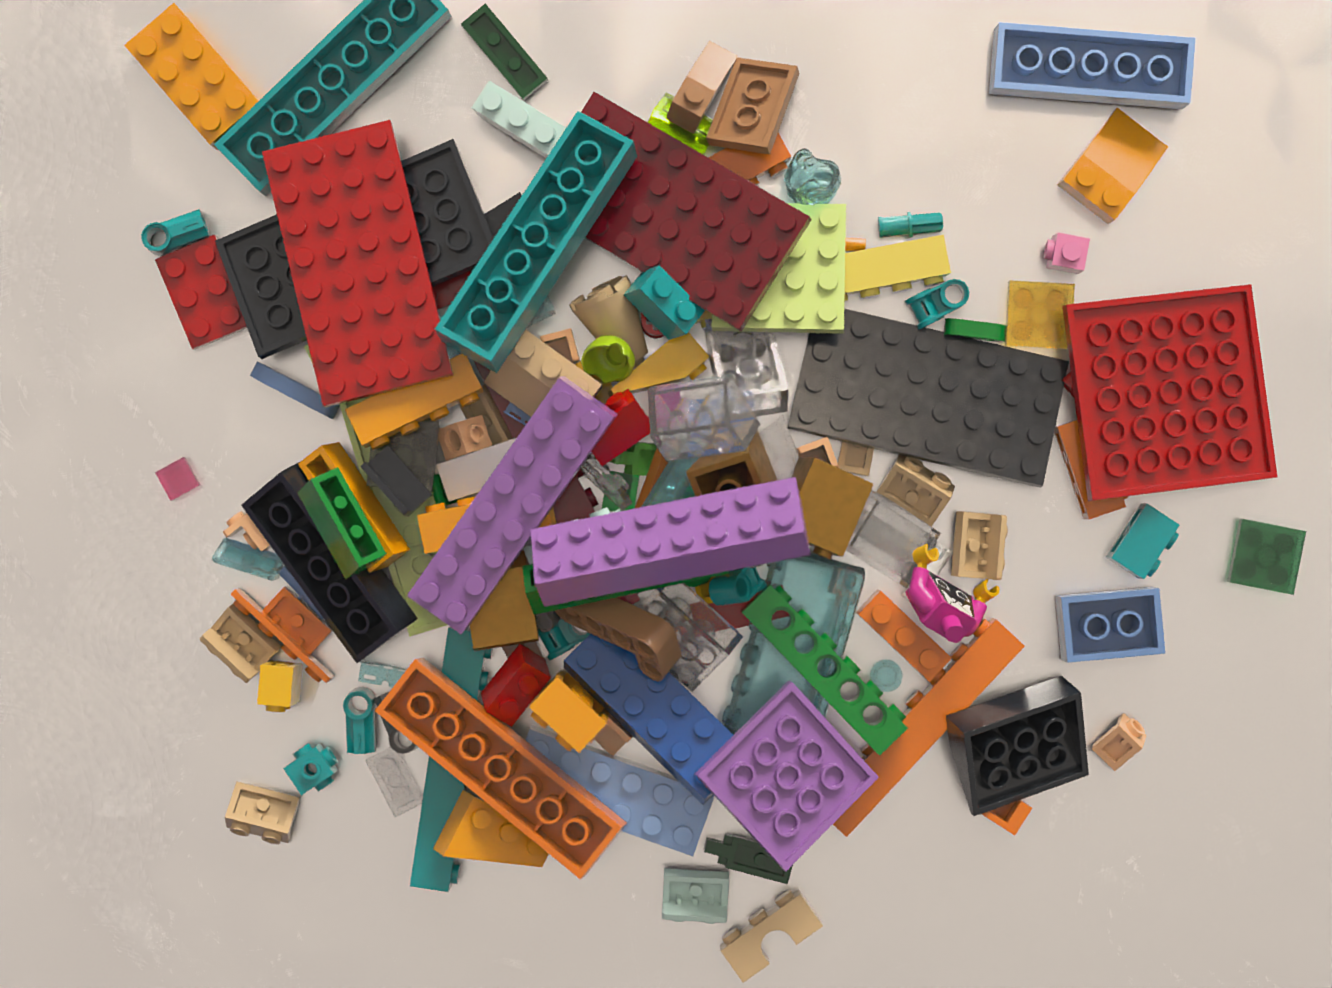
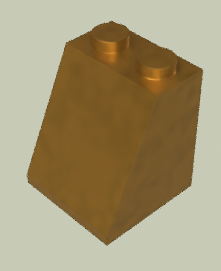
M755 424L725 433L686 471L695 496L777 481Z
M799 457L792 477L796 478L801 497L808 543L814 546L813 553L829 560H831L833 555L843 557L874 484L815 457Z

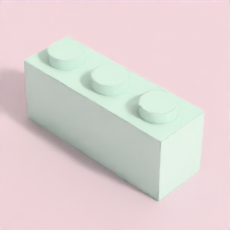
M488 81L471 107L483 120L547 158L566 129L565 126L491 81Z

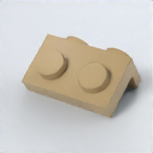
M956 511L951 576L992 580L1002 579V572L1005 567V538L1008 533L1006 515Z
M234 604L230 605L215 624L200 637V641L207 649L216 655L231 669L234 675L240 677L245 683H248L260 672V665L270 661L281 648L280 644L264 634L258 628L257 623L249 616L243 614Z

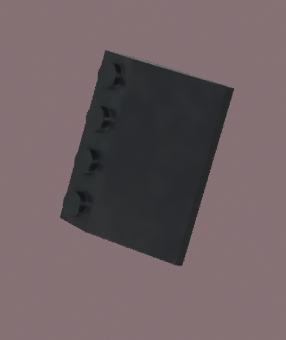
M1063 676L946 715L949 745L970 813L973 816L1089 775L1081 692Z

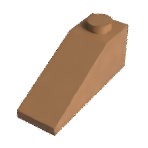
M709 40L680 86L665 119L695 134L732 68L737 55Z

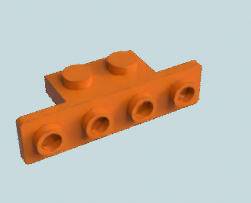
M286 586L281 589L264 609L240 588L235 589L231 593L236 599L233 604L246 616L251 613L259 620L258 628L270 638L275 635L283 643L281 649L293 660L301 659L307 665L305 671L315 681L320 682L323 680L325 683H328L334 678V675L312 655L317 647L330 635L332 629Z

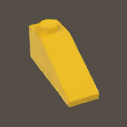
M688 332L686 335L668 340L637 366L630 376L611 388L608 395L611 397L613 394L623 392L626 389H629L634 394L680 383L688 376L693 381L707 369L703 363L710 356Z

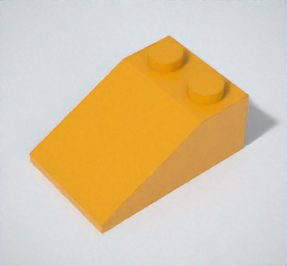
M1117 107L1057 185L1109 224L1118 217L1168 146Z

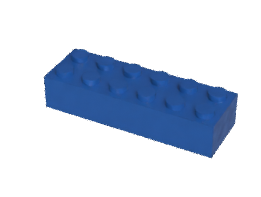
M590 634L564 659V669L704 805L713 794L694 774L733 734L669 672L662 681H654L641 671L634 653Z

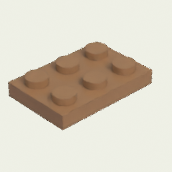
M736 57L706 137L708 144L770 155L800 74L798 67Z

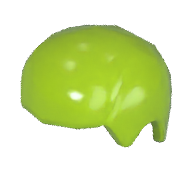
M603 335L587 346L583 352L581 364L584 372L590 376H598L603 384L614 381L619 382L626 379L632 373L635 355L623 339L617 336Z

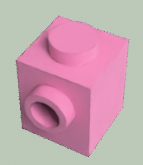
M1064 233L1053 235L1051 240L1048 239L1045 245L1044 259H1048L1046 268L1074 274L1083 272L1090 238Z

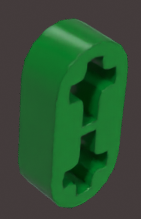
M945 318L943 335H957L983 341L1005 342L1006 325Z

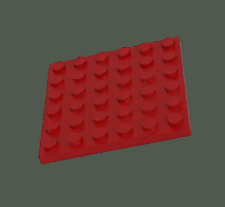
M1251 284L1066 304L1062 306L1088 501L1278 477Z

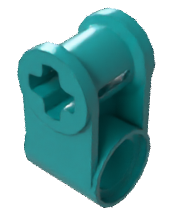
M951 279L932 289H926L904 302L906 305L911 306L918 321L917 328L920 330L966 304L970 292L965 282L960 279ZM957 286L960 288L963 295L959 303H951L946 299L945 290L947 287ZM921 302L923 303V305H924V307H925V309H926V311H927V313H928V316L926 315V313H925V311H924V309H923V307H922V305H921Z
M755 565L728 571L729 574L715 576L710 581L709 594L712 602L717 606L750 601L757 592L764 589L767 585L765 579L760 578Z
M559 619L558 625L548 632L538 629V636H540L549 653L547 655L549 661L571 650L590 635L588 632L577 631L575 626L565 622L563 619Z

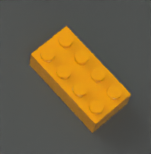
M175 3L170 5L124 45L204 139L216 150L218 149L214 144L259 101Z
M563 667L538 693L529 706L533 710L530 716L544 729L549 725L558 734L555 739L569 752L574 748L580 753L604 727L609 716V712Z

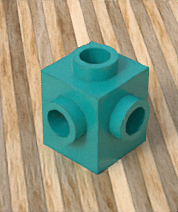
M308 743L293 753L296 760L283 768L300 795H303L313 787L319 792L334 782L331 775L338 771L335 766L338 760L329 747L323 748L321 744H318L312 748ZM310 763L316 766L317 771L311 769Z

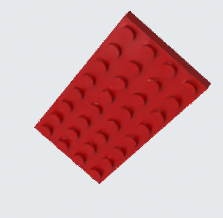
M391 120L262 151L322 405L329 407L453 376L447 346L440 340L435 331L440 317Z

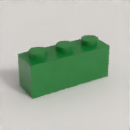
M338 467L310 479L300 489L298 495L345 579L374 566L387 554Z

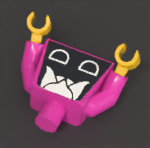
M924 544L916 548L912 553L917 567L913 568L910 586L905 591L906 596L924 626L945 637L949 642L959 643L964 637L971 636L979 627L987 609L985 603L999 594V586L996 585L988 591L986 585L989 579L984 580L974 587L973 594L976 600H973L971 595L927 570L928 564L938 560L939 552L937 548L927 551L928 544Z

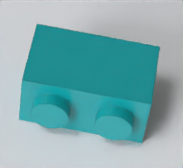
M660 265L642 272L624 293V296L668 340L686 335L705 312L703 308L689 300L690 295Z
M1141 503L1106 558L1138 579H1145L1146 576L1151 577L1160 566L1161 561L1158 558L1163 550H1169L1179 536L1176 530L1180 525L1148 503Z

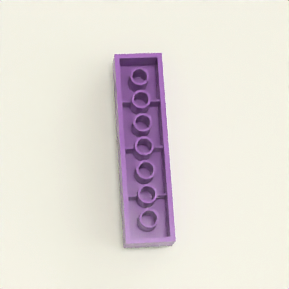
M565 376L559 377L407 596L462 634L470 626L531 539L530 529L538 528L618 414Z
M795 477L530 529L535 585L544 607L810 555L802 502Z

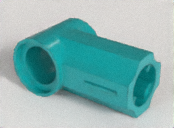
M200 209L161 223H150L145 226L141 234L144 246L151 253L158 256H164L176 248L210 237ZM165 232L166 241L159 247L152 246L151 237L153 234Z
M361 686L353 689L343 702V709L346 714L347 753L366 754L376 751L374 709L376 706L374 698L376 697L373 691L367 687ZM354 696L365 698L368 704L367 709L364 711L355 709L352 704V698Z

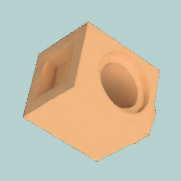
M482 415L436 430L446 461L492 446Z

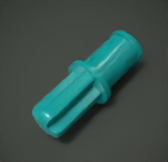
M907 212V215L878 217L880 238L896 235H908L911 238L913 234L941 232L944 226L943 216L939 212L911 215V212Z

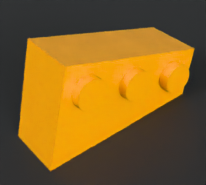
M464 790L461 792L433 847L436 852L444 857L543 867L549 853L484 800Z

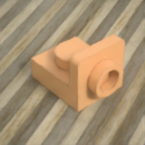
M240 511L226 522L229 526L223 531L226 538L232 537L241 529H244L246 533L243 536L254 550L259 548L262 552L271 548L247 513L244 514Z
M1123 713L1118 718L1117 724L1093 743L1092 750L1116 771L1143 748L1146 739L1144 728L1137 720L1130 719Z

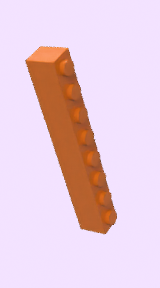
M997 619L982 620L979 627L973 633L975 637L967 645L961 643L951 653L952 661L947 667L941 669L922 693L917 690L907 700L905 705L908 708L903 713L907 718L902 722L908 729L880 756L868 744L861 750L864 754L862 759L879 778L833 823L846 837L947 730L946 715L968 708L1025 647Z

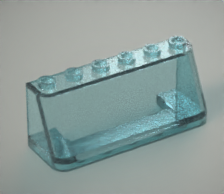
M813 553L807 556L767 563L769 570L765 580L766 585L770 584L774 589L778 585H783V589L792 597L789 605L796 612L802 608L815 621L811 626L819 636L825 632L838 645L834 651L842 659L864 585L865 569L838 560H829ZM789 617L771 620L772 625L775 628L782 629L788 625ZM750 622L749 629L751 633L748 643L744 644L740 654L741 668L739 674L734 677L731 686L732 699L730 705L726 707L723 713L722 722L724 726L734 735L787 681H792L826 718L829 703ZM807 634L799 635L794 642L795 649L798 652L808 651L812 646L811 637ZM831 658L822 659L817 666L818 673L822 676L830 675L835 668L834 661Z

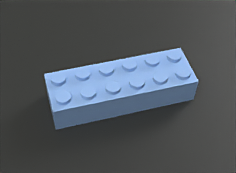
M999 22L993 34L989 94L1183 109L1191 103L1196 38Z
M535 726L530 727L526 741L626 821L627 824L621 830L622 832L690 856L694 855L714 795L702 805L673 775L617 755H610L608 752L588 745L580 753L574 748L569 752L555 739L557 734Z

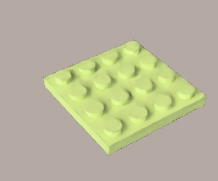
M788 203L810 216L812 220L742 332L844 334L846 204ZM712 315V331L740 332Z

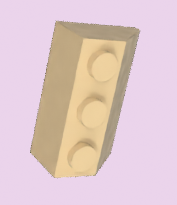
M526 329L498 373L491 370L484 381V384L530 417L535 413L559 377L565 376L594 398L602 389L601 383Z

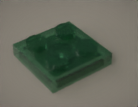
M1240 518L1227 582L1294 595L1306 531Z

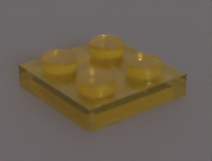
M1008 281L1005 346L1068 349L1062 306L1074 304L1075 284Z

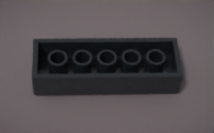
M298 463L277 474L241 506L354 661L359 663L418 618L382 569L370 573L366 569L345 579L298 495L300 489L309 480Z

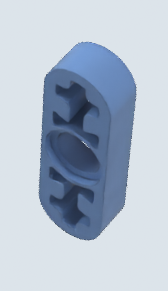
M258 361L250 374L254 379L331 419H334L340 407L339 404L324 407L320 393Z

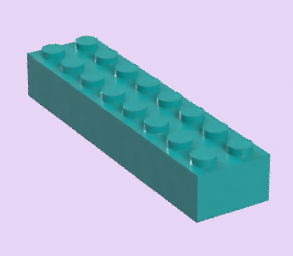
M363 0L214 145L260 193L267 196L271 192V187L262 151L330 135L452 17L449 9L440 0Z
M580 111L576 112L435 327V331L442 342L493 372L498 373L637 158L633 140Z

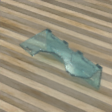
M363 659L360 661L361 667L358 681L381 685L383 681L389 682L388 686L393 688L397 680L404 674L403 671H398V669L407 670L408 668ZM384 666L392 667L393 669H387ZM364 674L376 676V679H366Z

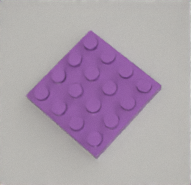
M787 681L694 774L781 869L785 871L879 778L792 681Z

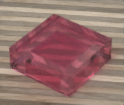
M182 457L155 472L170 501H174L201 486L186 457Z

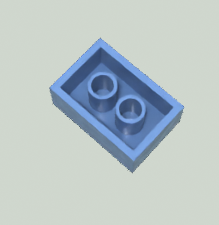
M1143 587L1055 596L1062 661L1071 663L1166 654L1160 588Z

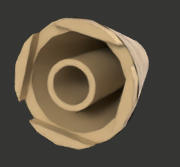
M627 275L624 277L618 276L592 288V292L587 295V299H585L583 294L580 295L569 306L595 339L603 335H611L627 342L635 355V368L645 361L643 356L648 353L638 310L624 296V293L631 286L630 280Z

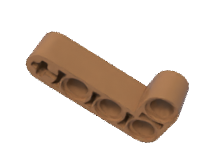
M619 598L555 610L558 616L565 622L634 653L641 671L654 681H662L681 658L677 635L670 623Z

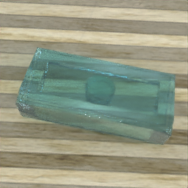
M229 538L222 540L212 557L214 563L271 581L279 579V572L283 567V562L276 553L271 551L261 552L259 548L254 550L248 544Z

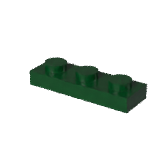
M486 3L461 23L462 28L523 101L548 81L546 75Z

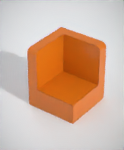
M1018 800L982 813V815L1011 834L1016 835L1032 807L1024 801Z

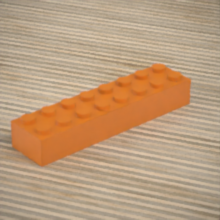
M424 657L415 659L375 710L377 714L580 880L588 874L627 824L626 821L508 725L485 712L482 704Z

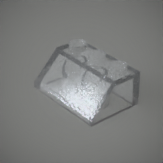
M730 374L651 386L648 390L650 438L666 462L746 451L760 426V422Z

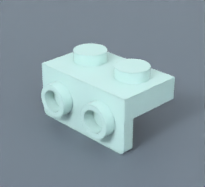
M664 868L662 919L675 922L726 923L729 872Z

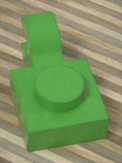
M637 442L610 462L625 465L624 474L647 476L658 444Z

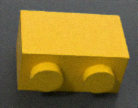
M271 660L261 664L257 704L266 705V711L285 712L286 709H290L291 706L300 702L303 663Z

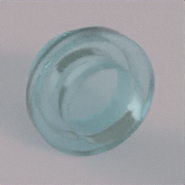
M880 660L873 665L870 671V680L882 692L894 691L902 682V670L892 660Z

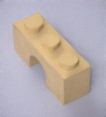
M799 889L794 893L791 890L784 892L775 900L777 905L767 912L764 909L759 910L748 919L749 925L740 931L738 928H734L722 937L723 943L720 945V951L743 983L770 964L769 958L761 948L762 940L766 934L775 930L784 931L797 945L823 927L820 918Z

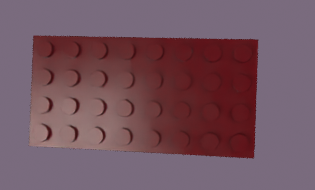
M593 92L581 113L633 140L637 158L585 239L640 272H645L650 268L660 265L690 295L689 300L742 332L812 219L807 214L598 93Z

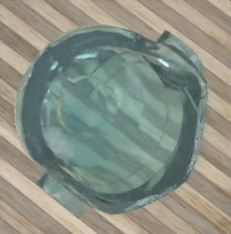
M803 148L793 156L785 172L784 183L787 194L794 203L805 206L829 204L840 188L841 174L835 162L816 158L809 149Z

